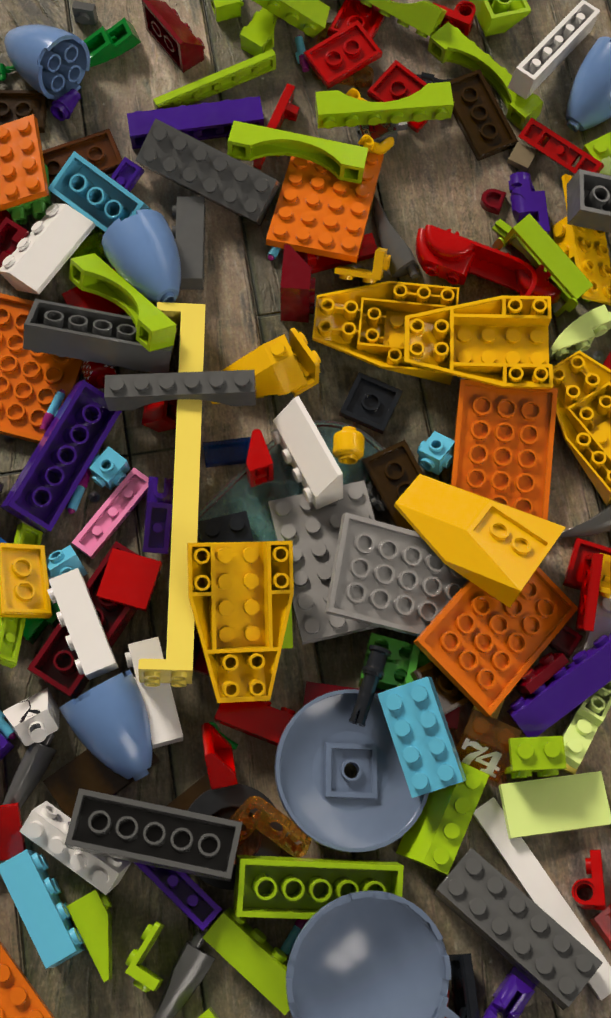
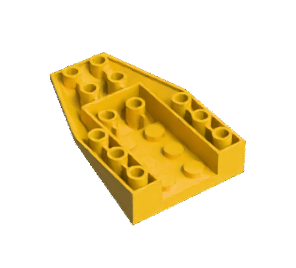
M386 281L317 295L312 340L381 369L450 385L453 375L404 363L405 316L458 305L460 287Z
M579 350L553 366V388H558L556 418L566 443L607 506L611 503V370Z
M422 474L417 476L394 504L399 513L445 565L509 608L566 528Z

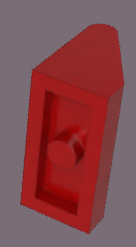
M259 429L252 431L246 460L247 479L251 488L274 480L273 461L263 434Z
M204 723L201 726L211 790L237 785L232 745L211 724Z

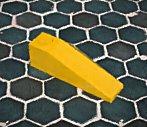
M285 334L262 344L221 370H254L256 399L264 398V396L287 395L308 385Z

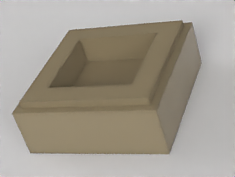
M517 142L507 160V164L527 172L538 151Z

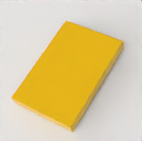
M0 543V617L49 619L53 614L51 599L47 591L50 588L45 545Z

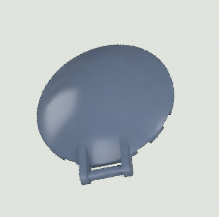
M359 891L341 896L329 902L317 911L302 928L289 956L286 971V995L292 1017L460 1018L447 1007L451 965L449 955H447L442 940L443 937L437 926L414 903L388 892Z

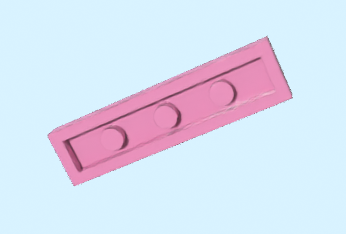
M133 468L71 542L73 546L93 559L146 495L149 478L136 468Z

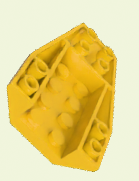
M502 295L405 316L404 363L501 388L552 389L553 364H549L548 326L551 321V296Z
M293 541L187 543L188 598L216 702L270 701L294 595Z

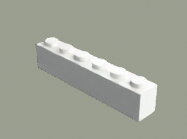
M582 0L516 67L508 88L524 99H527L592 31L600 10Z

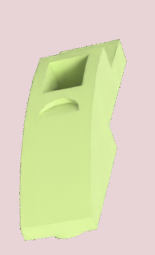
M605 304L580 316L564 329L549 350V361L554 359L559 361L568 357L570 353L588 350L595 337L602 336L611 329V312H608Z
M611 681L577 706L561 735L564 738L566 763L575 769L581 764L598 727L602 724L610 709Z

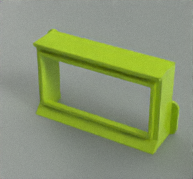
M530 213L517 223L504 239L499 237L492 245L494 249L497 248L501 251L510 242H513L536 269L542 264L545 267L544 272H547V270L550 272L549 282L561 291V297L566 302L554 314L556 317H559L565 310L571 312L579 304L577 300L593 286Z

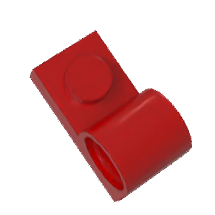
M461 1L452 10L433 2V4L447 11L439 28L449 22L468 38L474 22L475 5L470 1Z
M590 850V858H585L586 874L592 875V878L577 880L572 886V896L577 906L582 909L606 910L601 850ZM582 888H589L593 891V896L589 900H581L578 897V892Z

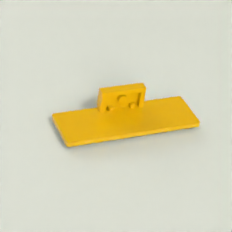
M564 174V175L561 177V178H562V184H563V191H564L565 203H566V209H567V183H568V182L571 180V178L573 177V176L568 175V174ZM566 216L552 226L553 239L593 284L581 298L611 306V264L605 232L567 224Z

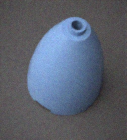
M39 24L16 27L5 36V48L12 65L20 76L36 91L49 99L56 100L70 89L78 91L81 88L79 84L84 77L85 71H89L90 53L86 43L78 36L63 29Z
M600 37L597 39L583 60L573 81L567 103L566 120L567 126L575 132L590 129L611 118V37Z
M142 209L136 210V215H132L122 221L120 218L115 220L104 233L101 243L104 254L113 269L149 301L156 304L157 302L174 303L178 298L181 286V263L176 241L164 216L155 210Z
M130 669L125 673H120L78 696V698L72 699L59 707L78 739L105 766L126 779L133 777L135 781L149 774L147 769L152 765V741L149 718L141 691Z

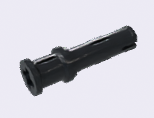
M377 645L369 646L370 655L366 666L362 668L364 677L351 717L349 718L350 723L359 724L362 727H365L379 680H382L385 676L383 670L387 658L391 657L392 654L390 650Z

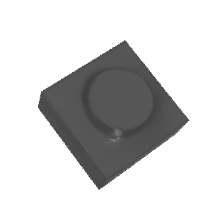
M74 1L72 10L75 22L96 26L98 16L95 4Z

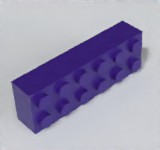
M85 380L74 384L2 503L1 508L43 533L51 532L121 411H109L103 392Z

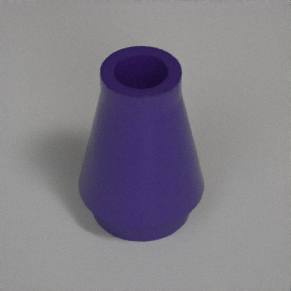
M70 89L66 94L54 100L50 108L52 115L60 121L69 119L78 101L81 99L80 93L75 89Z

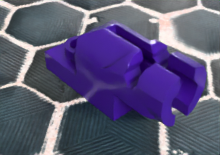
M516 172L511 174L510 181L508 182L511 193L512 212L516 222L519 223L530 213L549 235L550 226L545 191H535L529 173Z
M149 476L143 552L168 554L173 507L174 479L165 478L164 493H158V477Z
M512 966L493 994L494 999L482 1018H497V1013L501 1018H519L535 993L533 989L536 985L516 967Z

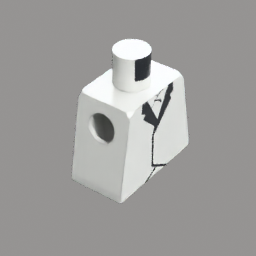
M48 687L3 711V714L24 746H29L34 742L40 743L46 739V736L59 729L60 709Z

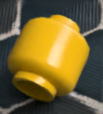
M345 426L342 430L337 431L333 436V456L342 464L357 463L364 456V435L352 426Z

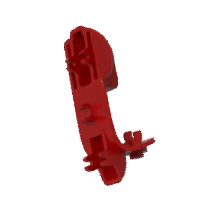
M429 224L425 226V229H418L415 243L416 256L426 274L446 279L454 285H464L468 274L471 273L513 289L520 296H551V305L559 301L561 291L549 282L548 279L551 277V274L548 270L544 272L545 267L542 264L535 270L529 263L510 255L508 252L505 253L497 248L494 249L459 236L458 231L455 234L451 233V229L443 230Z

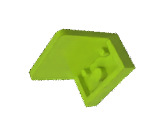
M563 736L508 739L510 767L504 768V774H511V779L531 777L532 773H537V778L553 777L559 775L560 770L566 769Z
M157 921L154 925L148 924L140 938L144 941L139 950L133 949L125 962V965L128 966L125 973L135 979L133 985L146 993L150 992V990H158L164 981L163 978L142 965L165 926Z

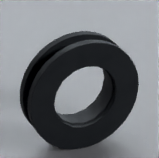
M241 784L209 789L201 794L189 807L188 811L209 816H213L222 809L231 807L245 810L256 821L260 835L258 846L252 856L280 857L284 842L282 820L274 804L260 791ZM236 864L233 866L230 882L202 876L198 877L211 886L234 890Z

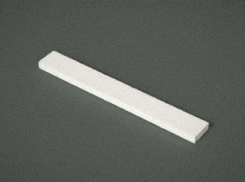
M494 797L477 808L473 816L528 897L603 962L588 982L597 998L602 1001L611 994V966L522 837L508 838L504 812Z

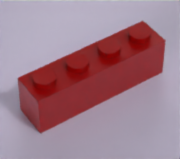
M270 701L220 703L214 719L219 724L278 746L285 727L296 712L285 707H281L280 710L271 707L272 703Z

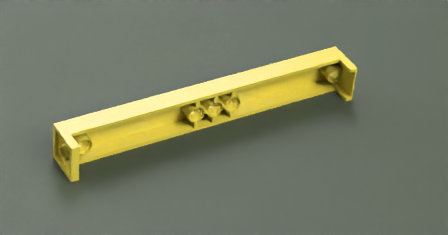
M157 302V308L178 325L177 335L180 336L178 373L203 372L206 304ZM177 400L166 659H139V683H144L145 686L149 687L160 686V683H171L172 687H186L187 684H192L195 620L188 598L187 543H197L202 400Z

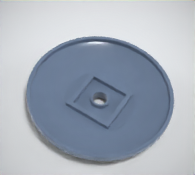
M344 689L326 693L315 698L292 717L278 743L275 756V781L285 811L305 835L313 841L333 850L352 853L366 852L385 847L402 837L419 818L429 793L414 798L411 797L378 694H374L365 727H362L359 724L355 725L349 722L359 690ZM348 763L353 764L357 769V774L354 778H349L344 773V768Z

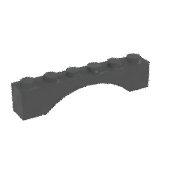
M233 370L105 375L104 398L109 411L135 410L151 403L178 399L206 400L229 406H256L255 371Z

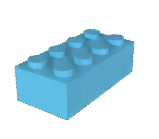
M75 151L48 187L52 193L93 221L104 232L118 218L122 221L132 215H136V210H152L143 201Z
M425 677L378 693L412 798L467 780L432 677Z
M26 849L1 863L0 874L45 968H53L84 951V941L78 929L74 928L70 920L72 917L66 907L68 904L66 902L63 904L58 896L61 893V889L55 878L51 879L46 871L49 865L44 855H39L35 851Z

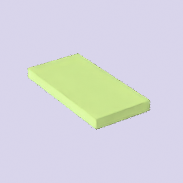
M601 771L506 783L498 786L509 839L611 825V812Z

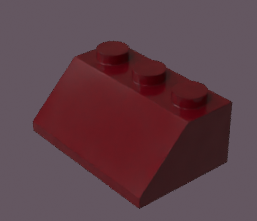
M142 0L146 30L184 73L204 60V43L199 37L196 38L187 23L181 21L177 11L174 8L171 9L164 1Z
M284 244L280 286L281 321L309 323V314H314L316 278L311 277V267L289 244Z

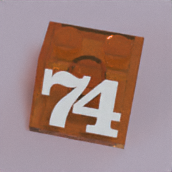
M473 709L469 713L456 744L460 762L489 774L488 779L498 783L510 761L508 739L520 738L522 731L493 717H486L481 712Z

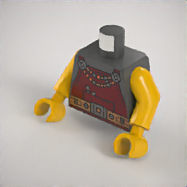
M351 88L346 93V95L367 101L361 97L359 91L355 88ZM407 122L355 126L359 140L358 144L368 148V152L378 155L385 154L396 144L397 131L407 130L408 128Z

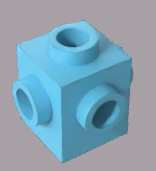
M434 431L427 441L421 442L417 449V454H419L418 464L424 470L439 475L444 468L448 469L452 464L455 441Z
M109 446L101 455L98 454L94 457L89 467L93 475L91 479L101 488L106 486L110 490L115 486H119L126 477V473L130 470L128 461Z
M71 545L53 552L46 559L47 567L49 568L47 569L49 579L76 568L80 570L82 576L88 574Z

